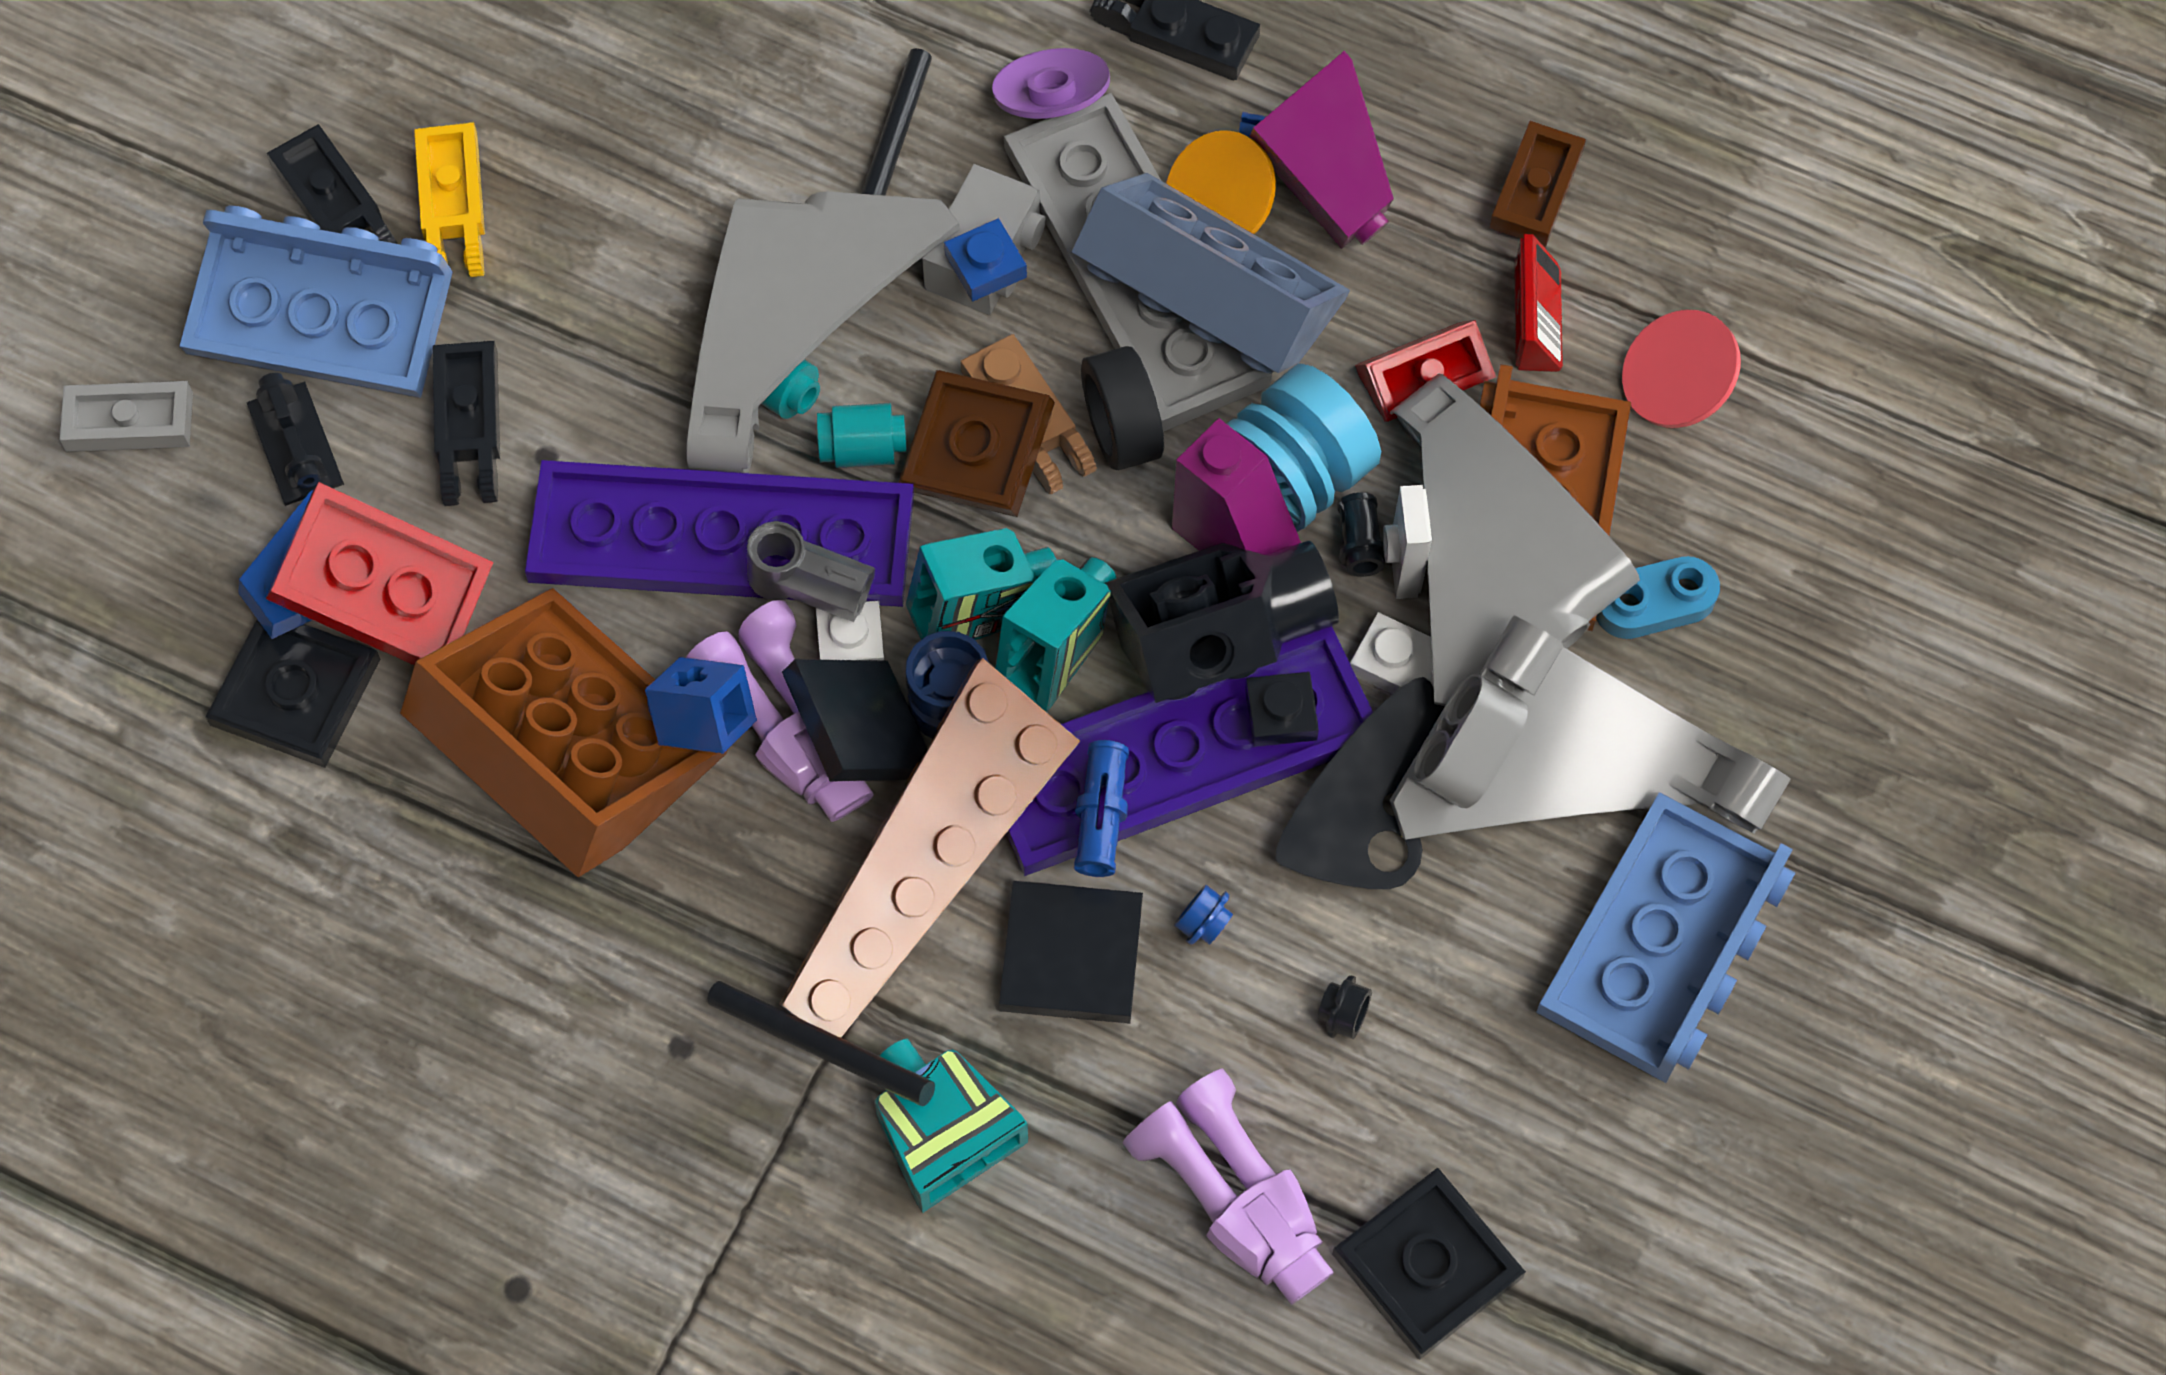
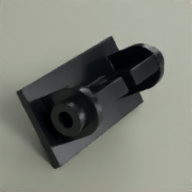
M269 373L259 380L260 388L256 393L257 399L246 403L285 506L305 499L309 492L314 490L318 482L333 489L344 485L305 381L293 385L291 381L284 379L280 373Z

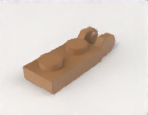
M1014 334L961 360L963 376L1047 394L1054 400L1055 404L1032 471L1048 494H1053L1063 489L1064 486L1058 467L1051 461L1047 453L1059 446L1070 460L1074 469L1082 477L1096 471L1097 467L1094 457L1079 432L1076 431L1075 424Z

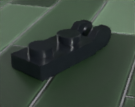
M1094 0L1089 11L1091 12L1090 16L1099 25L1101 24L1113 31L1129 36L1131 42L1233 81L1237 80L1260 36L1259 23L1199 0H1125V2L1119 0ZM1127 3L1140 7L1138 14Z
M319 124L266 153L273 169L310 221L320 226V230L342 234L343 228L346 227L362 230L367 228L369 232L378 236L379 241L398 244L382 220L378 205Z
M495 341L433 345L434 452L439 463L444 506L459 504L461 482L457 462L477 460L479 464V475L477 476L478 493L481 495L483 503L497 502L498 473L496 459H500L498 351Z

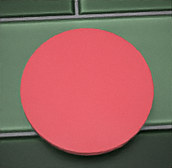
M1680 310L1659 317L1639 333L1631 344L1624 360L1622 384L1625 396L1631 402V407L1648 422L1665 428L1687 427L1708 418L1726 402L1738 380L1741 357L1737 340L1731 330L1721 320L1704 311Z

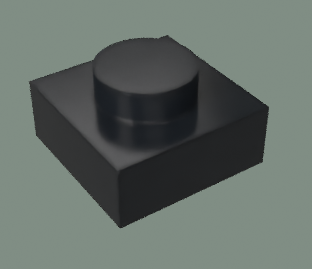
M1310 672L1246 678L1245 692L1253 747L1316 741L1318 739L1319 728Z

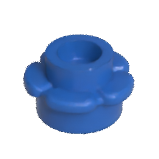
M1204 885L1174 924L1176 928L1188 936L1187 943L1192 945L1201 938L1210 945L1233 916V913L1224 907V904L1229 900V893L1225 891L1220 896L1208 885Z

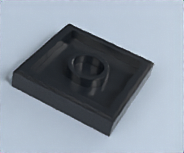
M256 620L212 703L206 719L212 727L326 768L381 659L375 649L306 624L271 639L260 622Z
M794 659L782 671L830 782L907 780L915 765L920 762L926 752L927 746L888 661Z
M1013 881L999 1011L1131 1024L1143 893Z
M1439 1168L1432 1171L1334 1247L1332 1253L1419 1360L1519 1282L1526 1273Z

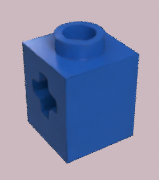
M679 657L645 689L648 710L652 716L659 745L723 754L757 721L744 665Z

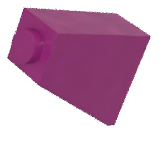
M1343 51L1253 127L1249 137L1266 151L1272 162L1274 172L1341 249L1354 238L1361 245H1364L1382 230L1389 222L1383 214L1394 200L1353 61Z
M1220 418L1176 459L1172 530L1198 551L1220 543H1226L1244 550L1266 555L1301 543L1268 457Z

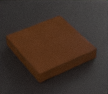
M936 370L898 483L913 484L914 493L1018 517L1055 404L1054 400L1047 394Z

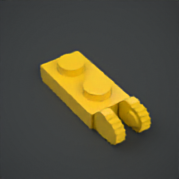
M475 123L415 129L420 221L424 240L437 247V253L441 254L448 264L443 239L464 237V262L470 277L484 276L481 235H485L478 136Z

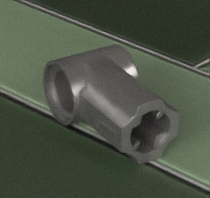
M774 521L762 524L749 536L747 544L749 585L758 595L771 600H781L790 597L852 622L860 615L875 576L874 567L804 541L796 528L784 522ZM779 555L784 556L790 562L784 566L773 567L766 565L762 560L768 556Z

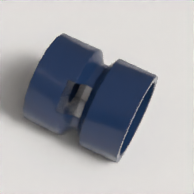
M940 631L927 635L914 645L907 658L906 684L909 709L919 730L931 739L934 738L938 731L936 729L972 666L978 659L984 658L988 662L984 649L974 638L963 633Z

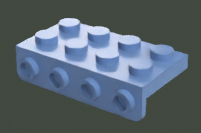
M226 206L224 212L206 210L203 224L210 234L180 342V348L186 354L421 398L433 353V345H435L453 273L443 256L437 253V247L428 242L412 238L402 239L401 245L379 241L378 236L352 227L343 228L342 234L320 230V226L316 223L299 217H285L283 223L261 219V215L257 212L239 206Z
M1659 792L1547 989L1536 1013L1664 1083L1668 1081L1676 1064L1689 1070L1708 1035L1696 1027L1706 1009L1719 1015L1737 982V979L1729 976L1726 972L1736 955L1747 961L1749 960L1767 927L1755 920L1765 901L1775 907L1779 905L1795 875V872L1784 867L1793 849L1781 843L1776 853Z

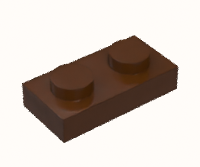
M1529 121L1493 211L1489 228L1520 239L1523 238L1524 234H1533L1546 247L1583 154L1586 139Z

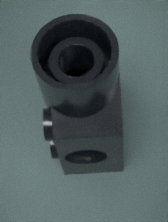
M1310 540L1266 555L1244 550L1230 544L1220 543L1104 583L1111 591L1109 603L1120 646L1155 703L1167 699L1178 700L1189 697L1197 689L1225 679L1247 677L1258 668L1277 662L1283 643L1339 623L1338 605L1331 579L1319 551Z

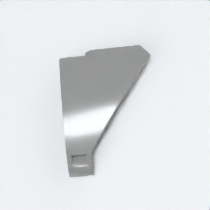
M827 191L817 192L809 196L805 203L741 198L735 201L715 275L700 349L687 437V464L689 470L749 473L754 451V430H759L758 406L812 351L874 295L937 245L960 230V222L941 200Z
M1438 373L1390 411L1391 415L1393 413L1397 415L1404 429L1421 446L1423 486L1426 489L1432 537L1427 563L1434 704L1446 706L1453 692L1466 677L1480 673L1513 615L1550 634L1562 642L1564 648L1568 649L1589 628V621L1640 581L1639 575L1629 558L1571 494L1499 422L1443 374Z
M1513 615L1480 673L1466 677L1453 692L1390 799L1402 838L1406 840L1527 821L1650 808L1659 792L1683 805L1702 804L1755 834L1757 829L1761 830L1791 779L1760 759L1712 736L1564 648V644L1550 634Z

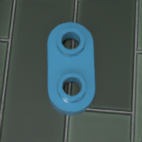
M1690 556L1678 557L1638 567L1635 569L1640 581L1624 594L1635 596L1639 600V604L1629 606L1624 604L1620 598H1617L1597 614L1596 619L1606 632L1623 639L1637 638L1696 623L1706 618L1712 612L1719 596L1720 581L1717 573L1708 563ZM1690 579L1698 585L1699 589L1686 590L1679 584V580Z

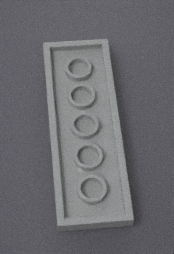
M1112 93L1102 96L1090 106L1077 112L1048 118L1004 136V149L1022 182L1040 189V214L1046 217L1045 224L1114 349L1131 346L1140 356L1156 397L1163 432L1268 388L1271 385L1272 374L1259 371L1246 364L1241 359V351L1224 341L1215 343L1196 335L1189 328L1190 321L1173 311L1165 313L1150 308L1139 300V292L1121 281L1114 283L1099 278L1088 270L1087 265L1089 262L1072 253L1101 187L1144 173H1149L1161 180Z

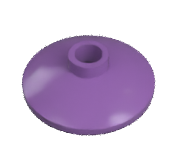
M1072 48L1048 49L1025 55L1006 65L996 75L992 84V91L996 104L1002 110L1024 118L1048 119L1077 112L1096 102L1109 87L1110 73L1105 61L1091 52Z

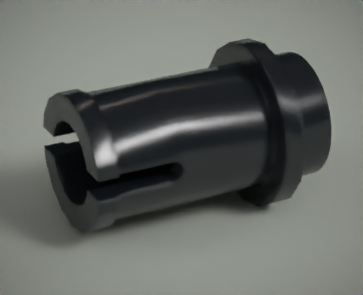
M1363 492L1352 493L1342 497L1341 502L1338 501L1337 503L1344 546L1339 551L1340 563L1346 566L1347 572L1353 576L1366 577L1375 575L1383 570L1385 561L1378 523L1377 498L1373 494Z

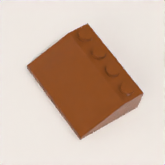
M554 588L417 660L400 712L403 717L578 878L627 847L727 754V751L722 754L659 745L652 716L648 710V700L645 689L655 679Z

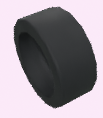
M1124 346L1083 358L1081 379L1085 402L1098 444L1110 467L1119 471L1162 458L1164 452V433L1160 412L1149 376L1135 349L1131 346Z

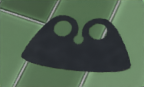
M1416 678L1395 691L1357 728L1327 764L1295 809L1281 834L1275 858L1281 866L1322 881L1364 889L1396 888L1403 886L1415 875L1421 864L1423 851L1420 837L1407 840L1403 838L1408 848V857L1405 864L1399 870L1393 872L1381 871L1372 864L1368 855V845L1377 833L1383 831L1395 832L1402 837L1396 817L1387 814L1383 809V800L1388 794L1396 791L1445 707L1434 704V688L1427 678Z

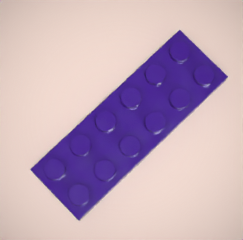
M541 460L525 574L528 583L763 598L755 593L749 585L747 576V544L749 536L757 527L764 523L778 521L788 523L796 528L804 541L874 567L875 576L866 602L879 600L880 606L903 607L914 487L913 484ZM772 555L763 559L762 562L768 566L780 567L789 563L790 560L784 556Z
M1333 627L1283 643L1277 662L1260 667L1247 677L1225 679L1199 688L1189 697L1178 700L1167 699L1155 703L1150 693L1146 692L1061 724L1080 742L1006 833L1024 877L1077 857L1081 818L1076 815L1075 806L1078 796L1084 794L1088 765V745L1093 741H1115L1124 744L1129 749L1123 789V799L1128 803L1126 820L1119 825L1118 841L1330 762L1358 727L1373 713ZM1310 672L1319 728L1318 739L1316 741L1253 747L1245 692L1246 678ZM1105 787L1101 789L1097 830L1102 829L1106 795Z

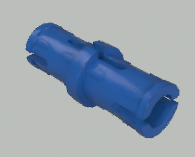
M1098 740L1088 745V765L1084 794L1076 799L1075 813L1081 820L1074 869L1086 876L1108 877L1115 874V855L1119 825L1126 820L1128 803L1123 799V789L1129 749L1119 742ZM1105 787L1106 795L1102 829L1097 830L1101 789Z

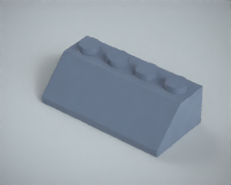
M1149 173L1101 187L1072 250V253L1089 262L1087 268L1094 275L1109 282L1118 283L1121 281L1139 292L1138 298L1145 305L1160 312L1169 313L1173 311L1191 322L1189 328L1196 335L1215 343L1224 341L1242 352L1241 359L1246 364L1265 373H1273L1274 371L1280 373L1298 364L1344 303L1350 292L1343 285Z

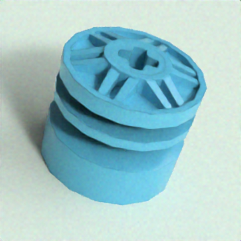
M1298 363L1262 392L1260 405L1249 404L1237 413V419L1233 418L1226 423L1268 457L1297 532L1309 525L1315 519L1316 513L1326 510L1333 504L1335 491L1344 492L1350 489L1380 463L1382 451L1377 434L1366 414L1350 394L1334 379L1310 365Z

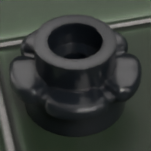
M1349 975L1341 985L1331 982L1323 995L1318 1011V1019L1327 1022V1035L1331 1038H1334L1338 1033L1354 1039L1359 1033L1366 1017L1372 990L1356 984V977L1353 975Z

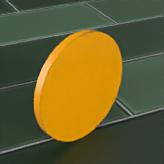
M1226 130L1205 134L1191 142L1175 160L1166 182L1169 186L1252 234H1255L1267 219L1274 202L1276 190L1274 168L1266 151L1248 136Z

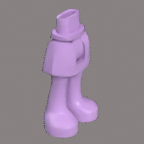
M771 601L756 609L742 622L738 633L739 642L749 657L763 670L792 710L793 715L785 720L782 718L752 675L739 644L729 632H718L698 643L686 658L744 665L757 718L752 727L762 742L755 754L757 759L767 771L790 790L799 795L804 794L808 804L818 802L829 820L834 822L867 803L874 794L865 781H829L782 674V671L795 659L790 649V642L796 628V621L792 610L785 601Z
M1221 1068L1190 1085L1178 1097L1176 1105L1190 1122L1205 1132L1247 1189L1238 1197L1196 1141L1185 1119L1172 1101L1167 1102L1148 1116L1126 1136L1122 1143L1136 1160L1148 1161L1161 1158L1176 1170L1195 1194L1213 1222L1206 1235L1207 1238L1223 1254L1256 1278L1262 1275L1260 1279L1265 1285L1274 1282L1292 1305L1322 1284L1334 1272L1317 1251V1248L1322 1244V1240L1316 1235L1317 1230L1312 1214L1297 1179L1291 1170H1283L1276 1174L1252 1144L1232 1108V1100L1236 1088L1231 1078Z

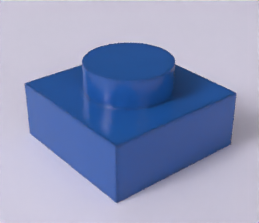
M999 218L944 242L945 256L972 302L1027 278V265Z

